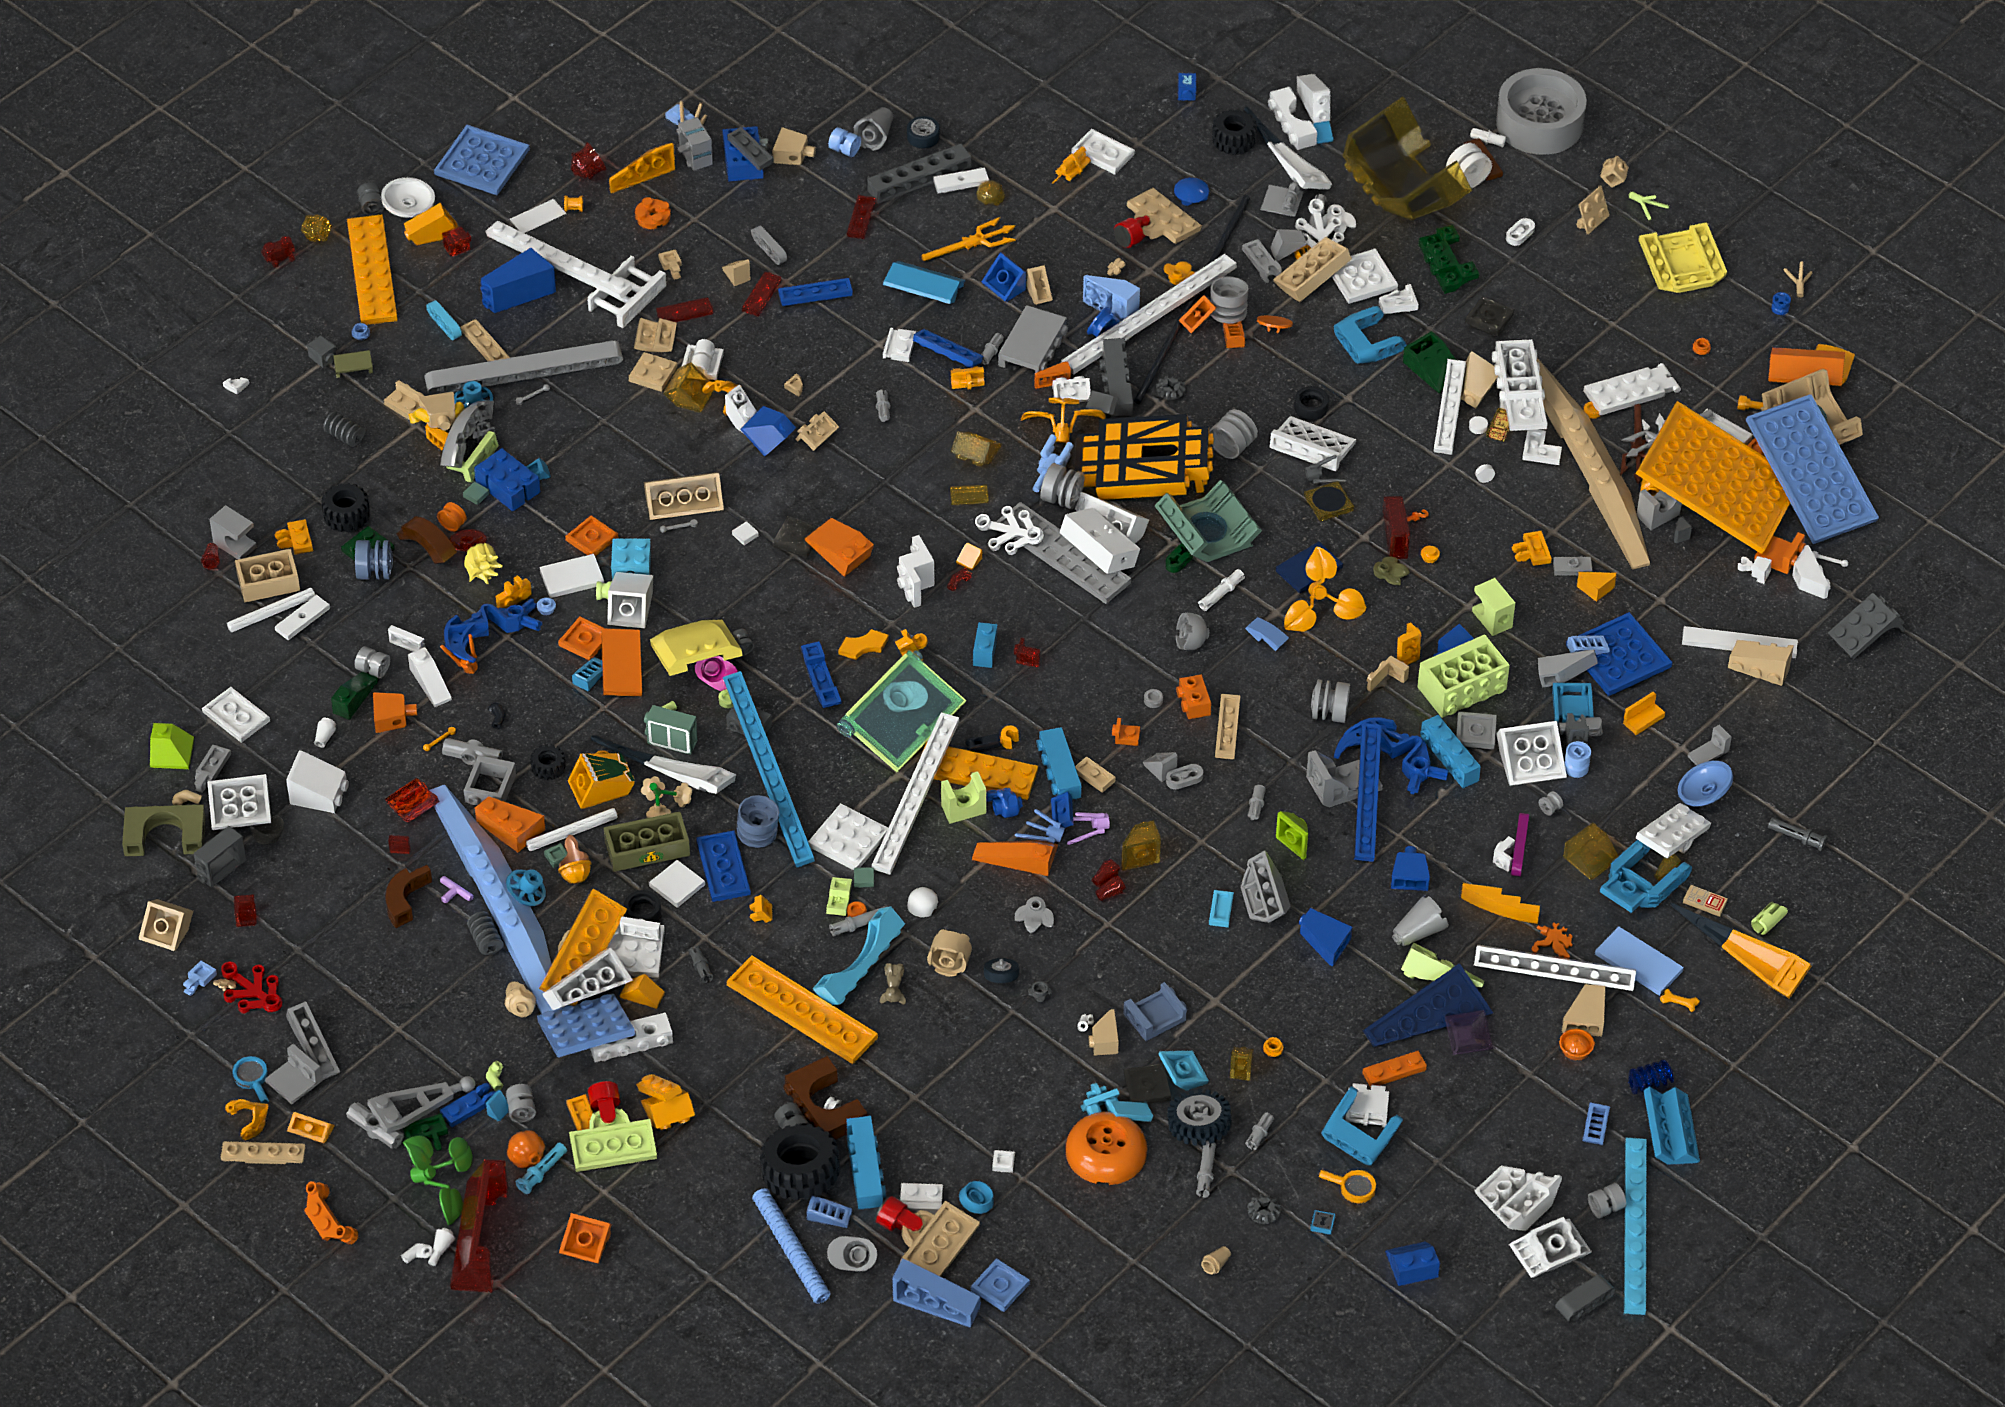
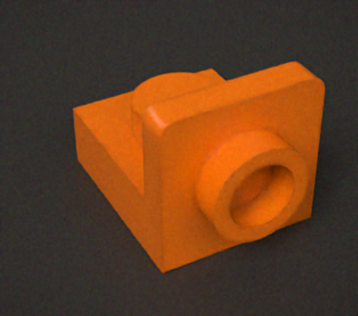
M1117 718V725L1113 724L1112 736H1115V744L1138 746L1140 726L1121 725V718Z

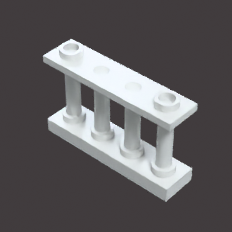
M630 256L612 275L632 284V291L636 292L633 297L625 295L620 301L626 304L618 308L604 300L610 294L596 289L588 296V310L592 312L597 306H600L616 314L617 326L624 328L666 287V273L659 271L655 276H650L635 268L634 257ZM633 274L647 283L640 287L626 278Z

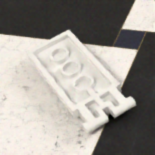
M1661 363L1654 369L1647 367L1586 385L1583 391L1601 416L1634 406L1635 404L1665 397V393L1674 391L1678 393L1681 388L1675 379L1671 377L1665 365Z

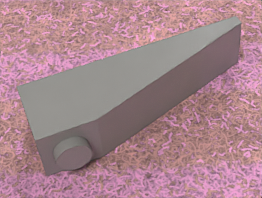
M307 1002L289 1008L286 1017L306 1055L320 1066L322 1080L339 1074L340 1070Z

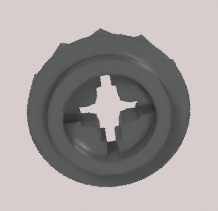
M1165 376L1164 379H1159L1158 384H1156V391L1164 399H1178L1185 393V383L1181 382L1180 378L1175 379L1174 376L1172 378Z
M1260 1194L1259 1197H1253L1251 1202L1248 1203L1247 1211L1253 1221L1260 1224H1269L1279 1217L1280 1205L1277 1203V1199H1272L1270 1195L1265 1197ZM1268 1206V1211H1266L1265 1209L1261 1211L1260 1207Z

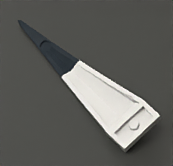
M1247 106L1244 108L1247 114H1251L1255 118L1257 130L1292 180L1304 189H1330L1332 183L1322 171L1293 152Z
M594 735L591 736L592 741L622 753L624 756L701 791L717 794L735 781L736 774L721 767L663 758L624 747Z

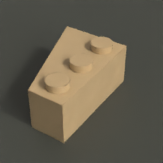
M1737 640L1730 654L1728 668L1782 686L1790 669L1794 645L1777 647L1775 643L1767 646L1760 645V642Z

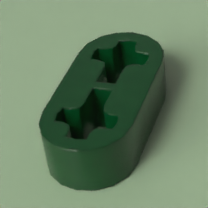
M1183 543L1178 545L1166 558L1165 567L1171 573L1181 571L1193 558Z

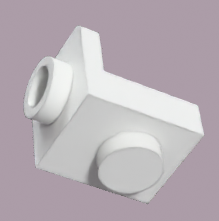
M1509 836L1504 841L1498 843L1493 857V862L1507 872L1511 869L1512 857L1510 855L1514 852L1515 840Z

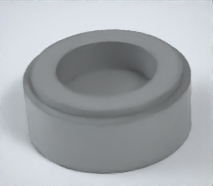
M1157 689L1146 691L1144 694L1145 705L1150 708L1161 706L1163 703L1162 692Z

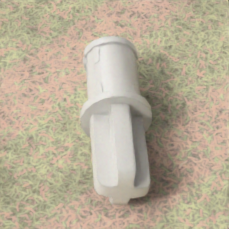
M1473 128L1471 131V138H1480L1486 144L1491 143L1501 147L1505 144L1506 136L1492 133L1490 130L1487 132Z

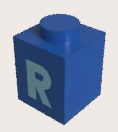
M1178 73V100H1195L1196 73Z

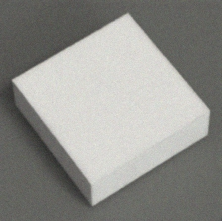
M746 521L732 530V535L743 545H746L758 537V531Z
M994 1150L992 1171L1013 1173L1015 1152Z

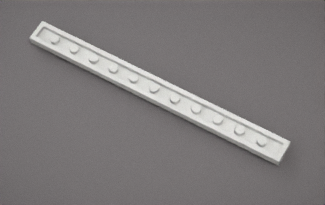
M1225 254L1076 350L1061 360V362L1068 361L1071 373L1074 375L1103 355V339L1125 338L1126 341L1210 286L1216 279L1222 278L1236 269V262Z

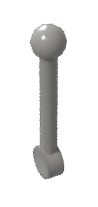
M545 384L543 388L523 398H516V404L522 405L523 401L543 391H549L550 386Z
M693 519L688 523L667 527L661 526L660 531L665 533L671 529L687 526L697 527L698 521Z

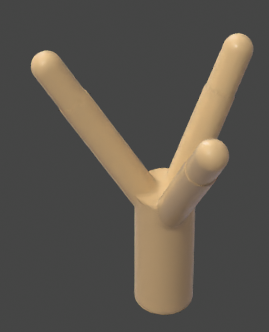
M1801 261L1798 280L1790 271L1784 268V272L1796 283L1797 297L1799 298L1804 296V283L1812 275L1810 271L1803 278V262Z

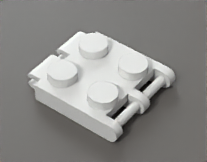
M1353 1083V1087L1359 1091L1354 1099V1103L1346 1113L1345 1121L1348 1123L1364 1124L1363 1126H1368V1124L1382 1125V1128H1385L1389 1092L1385 1091V1086L1371 1085V1090H1367V1084Z

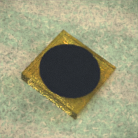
M1338 481L1304 492V497L1319 521L1354 511L1353 504Z

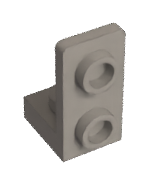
M1717 725L1713 728L1711 741L1688 753V758L1696 766L1704 762L1713 761L1729 752L1732 737L1720 725Z

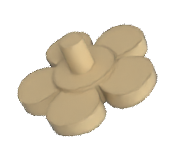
M1117 258L1114 263L1111 262L1108 266V275H1118L1121 272L1120 268L1125 266V262L1121 258Z
M219 979L213 983L222 988V991L227 990V987L230 989L236 988V982L232 980Z

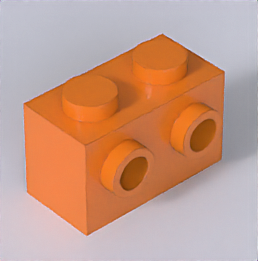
M1202 674L1179 678V686L1176 687L1178 698L1182 699V711L1186 712L1188 719L1210 716L1211 701Z

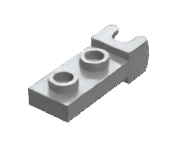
M1259 239L1242 245V250L1259 271L1265 283L1269 282V275L1277 277L1282 273L1279 263L1271 257Z

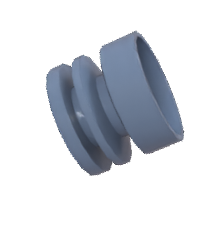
M357 540L355 546L356 578L370 579L372 571H375L376 579H380L381 571H383L384 579H390L393 568V552L390 541L384 540L383 549H381L380 540H376L375 549H372L370 540Z
M761 795L750 796L744 799L738 809L736 829L738 838L742 843L754 848L770 845L776 839L778 831L779 809L777 804L772 799Z

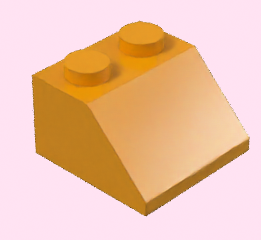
M681 1089V1094L667 1102L654 1097L641 1100L652 1126L659 1128V1130L670 1128L672 1123L677 1121L678 1123H684L689 1121L690 1117L695 1116L689 1093Z

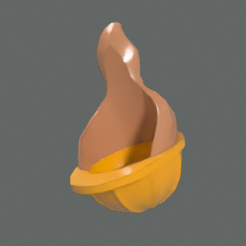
M569 835L565 840L567 856L559 863L558 872L569 883H581L588 877L592 863L587 853L578 849V841L573 835Z

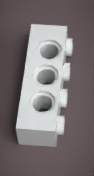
M666 1012L630 1021L635 1030L634 1036L590 1048L594 1062L606 1061L610 1058L626 1056L630 1053L646 1051L673 1043L672 1030Z

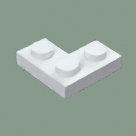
M1527 430L1522 460L1559 465L1562 447L1544 444L1546 431Z

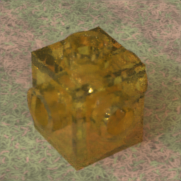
M306 215L301 231L310 241H327L332 225L325 216Z

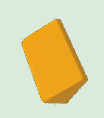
M293 1112L287 1131L326 1143L334 1125Z

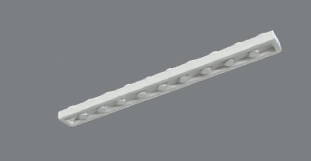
M499 221L486 230L488 237L521 253L529 248L534 249L551 263L555 269L620 300L632 290V284Z
M941 712L872 863L874 870L891 875L959 724V717Z

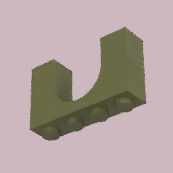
M204 805L125 807L122 843L124 855L144 856L147 834L156 826L163 824L179 827L182 830L184 854H194L204 845L206 820Z

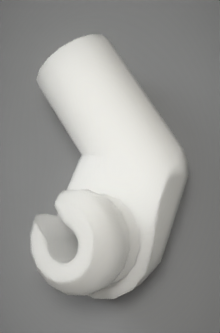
M415 1244L403 1253L401 1257L406 1263H409L415 1257L429 1258L433 1253V1248L426 1244Z

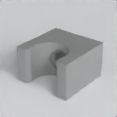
M1644 489L1639 494L1637 517L1650 530H1653L1679 516L1682 503L1662 490L1652 496Z
M225 505L209 519L213 544L236 559H244L257 548L256 542L245 535L254 527L253 522Z

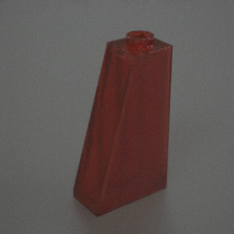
M1384 497L1383 515L1388 555L1397 559H1408L1410 530L1403 497Z

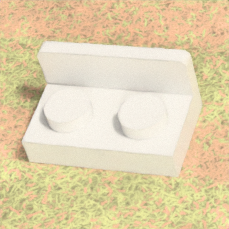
M1078 376L1067 380L1062 377L1052 382L1054 397L1062 399L1073 398L1079 400V402L1089 400L1091 393L1089 378Z

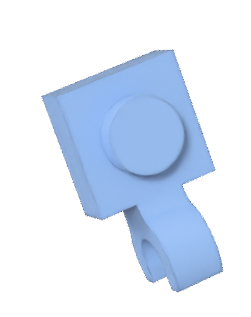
M678 104L665 113L666 119L676 125L681 122L680 105ZM684 108V121L695 117Z
M200 961L188 972L189 979L183 984V986L187 987L184 992L191 996L195 993L198 985L206 986L217 975L216 969Z

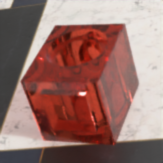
M462 226L442 233L443 247L451 257L470 250L471 237L468 232L464 231Z

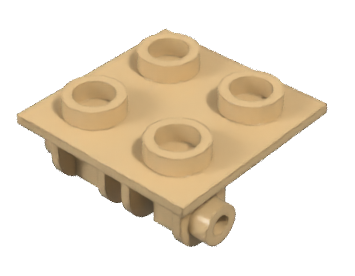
M1599 186L1579 204L1582 218L1578 219L1577 227L1579 229H1586V233L1589 234L1610 216L1602 186Z

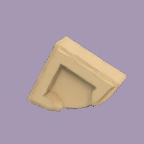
M795 374L784 384L785 389L798 397L802 393L803 384L798 374Z

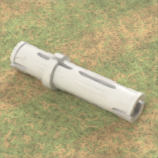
M1237 569L1228 578L1221 580V583L1198 602V604H1201L1199 607L1207 611L1214 603L1220 600L1226 593L1233 591L1235 586L1245 579L1244 573Z

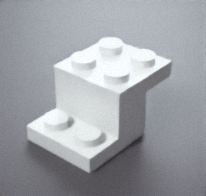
M919 535L912 537V545L910 546L912 553L900 556L899 565L897 566L899 578H897L898 585L901 589H904L907 601H911L914 608L921 606V590L934 586V560Z

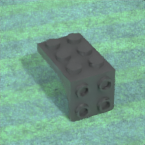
M1872 593L1834 626L1828 634L1854 660L1887 630L1897 627L1901 632H1904V621L1893 607L1890 608L1887 605V601L1881 595L1877 597Z

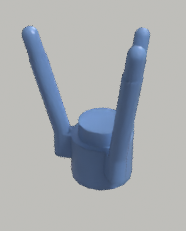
M1035 809L1034 812L1052 825L1046 828L1029 821L1026 824L1045 831L1048 837L1015 834L1016 837L1048 841L1054 844L1055 841L1060 843L1065 828L1060 827L1061 823L1054 821Z

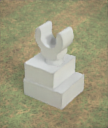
M1757 556L1753 563L1747 557H1742L1741 563H1738V570H1751V576L1757 578V582L1764 584L1771 572L1772 560Z

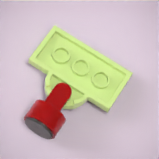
M605 1080L592 1084L588 1088V1097L591 1109L597 1112L591 1116L590 1127L585 1130L569 1132L576 1172L657 1159L651 1120L630 1122L627 1114L622 1109L616 1108L621 1102L616 1083Z

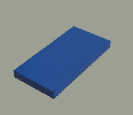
M735 831L696 837L712 902L751 895Z

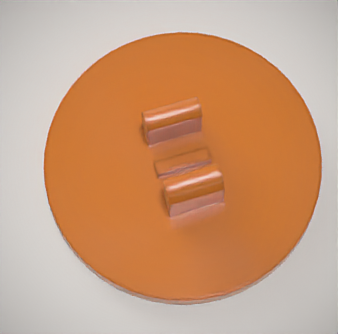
M1270 315L1257 317V322L1267 326L1268 332H1270L1271 327L1277 328L1276 333H1279L1281 328L1293 326L1291 320L1283 317Z

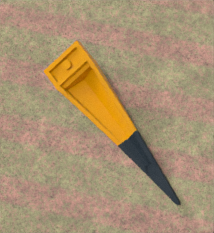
M1671 903L1675 910L1763 982L1789 999L1812 967L1810 963L1791 952L1745 935Z

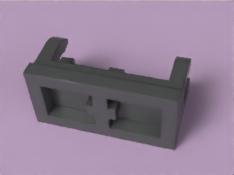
M1567 713L1564 733L1566 748L1570 743L1576 741L1587 744L1589 726H1587L1586 718L1583 714L1580 717L1581 721L1577 722L1574 720L1573 713Z

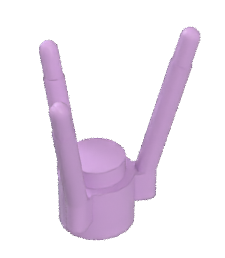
M1076 812V816L1082 817H1073V821H1091L1092 828L1097 830L1070 840L1067 844L1070 845L1097 834H1104L1105 829H1109L1108 814Z

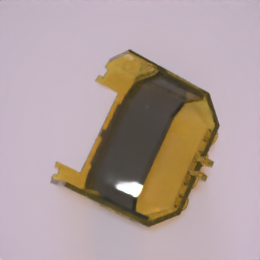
M1402 96L1348 135L1343 158L1346 162L1344 164L1345 168L1349 173H1353V177L1358 184H1363L1362 188L1365 193L1372 195L1371 199L1376 206L1380 205L1385 211L1414 220L1420 216L1453 205L1470 193L1472 189L1457 160L1439 173L1432 175L1427 173L1417 161L1415 156L1428 148L1431 143L1428 139L1424 140L1420 135L1422 130L1406 99Z

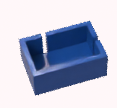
M503 448L474 467L476 483L489 489V493L512 512L525 503V499L529 501L540 493L539 477Z

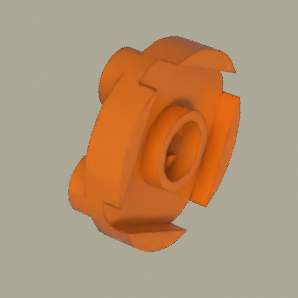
M644 198L635 209V219L641 227L646 229H657V226L660 225L663 227L671 218L669 203L658 199Z

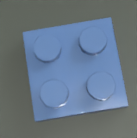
M995 1259L971 1285V1291L1005 1312L1028 1287L1029 1279L1000 1260Z

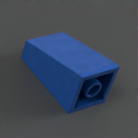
M527 249L481 278L482 303L484 307L489 308L493 313H497L556 292L554 266L534 249Z

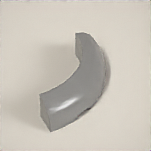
M494 401L475 402L458 415L447 435L440 466L462 468L466 450L465 440L468 436L472 435L477 422L492 419Z

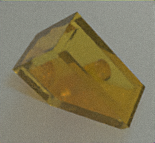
M1246 1047L1233 1048L1230 1078L1250 1081L1254 1049Z

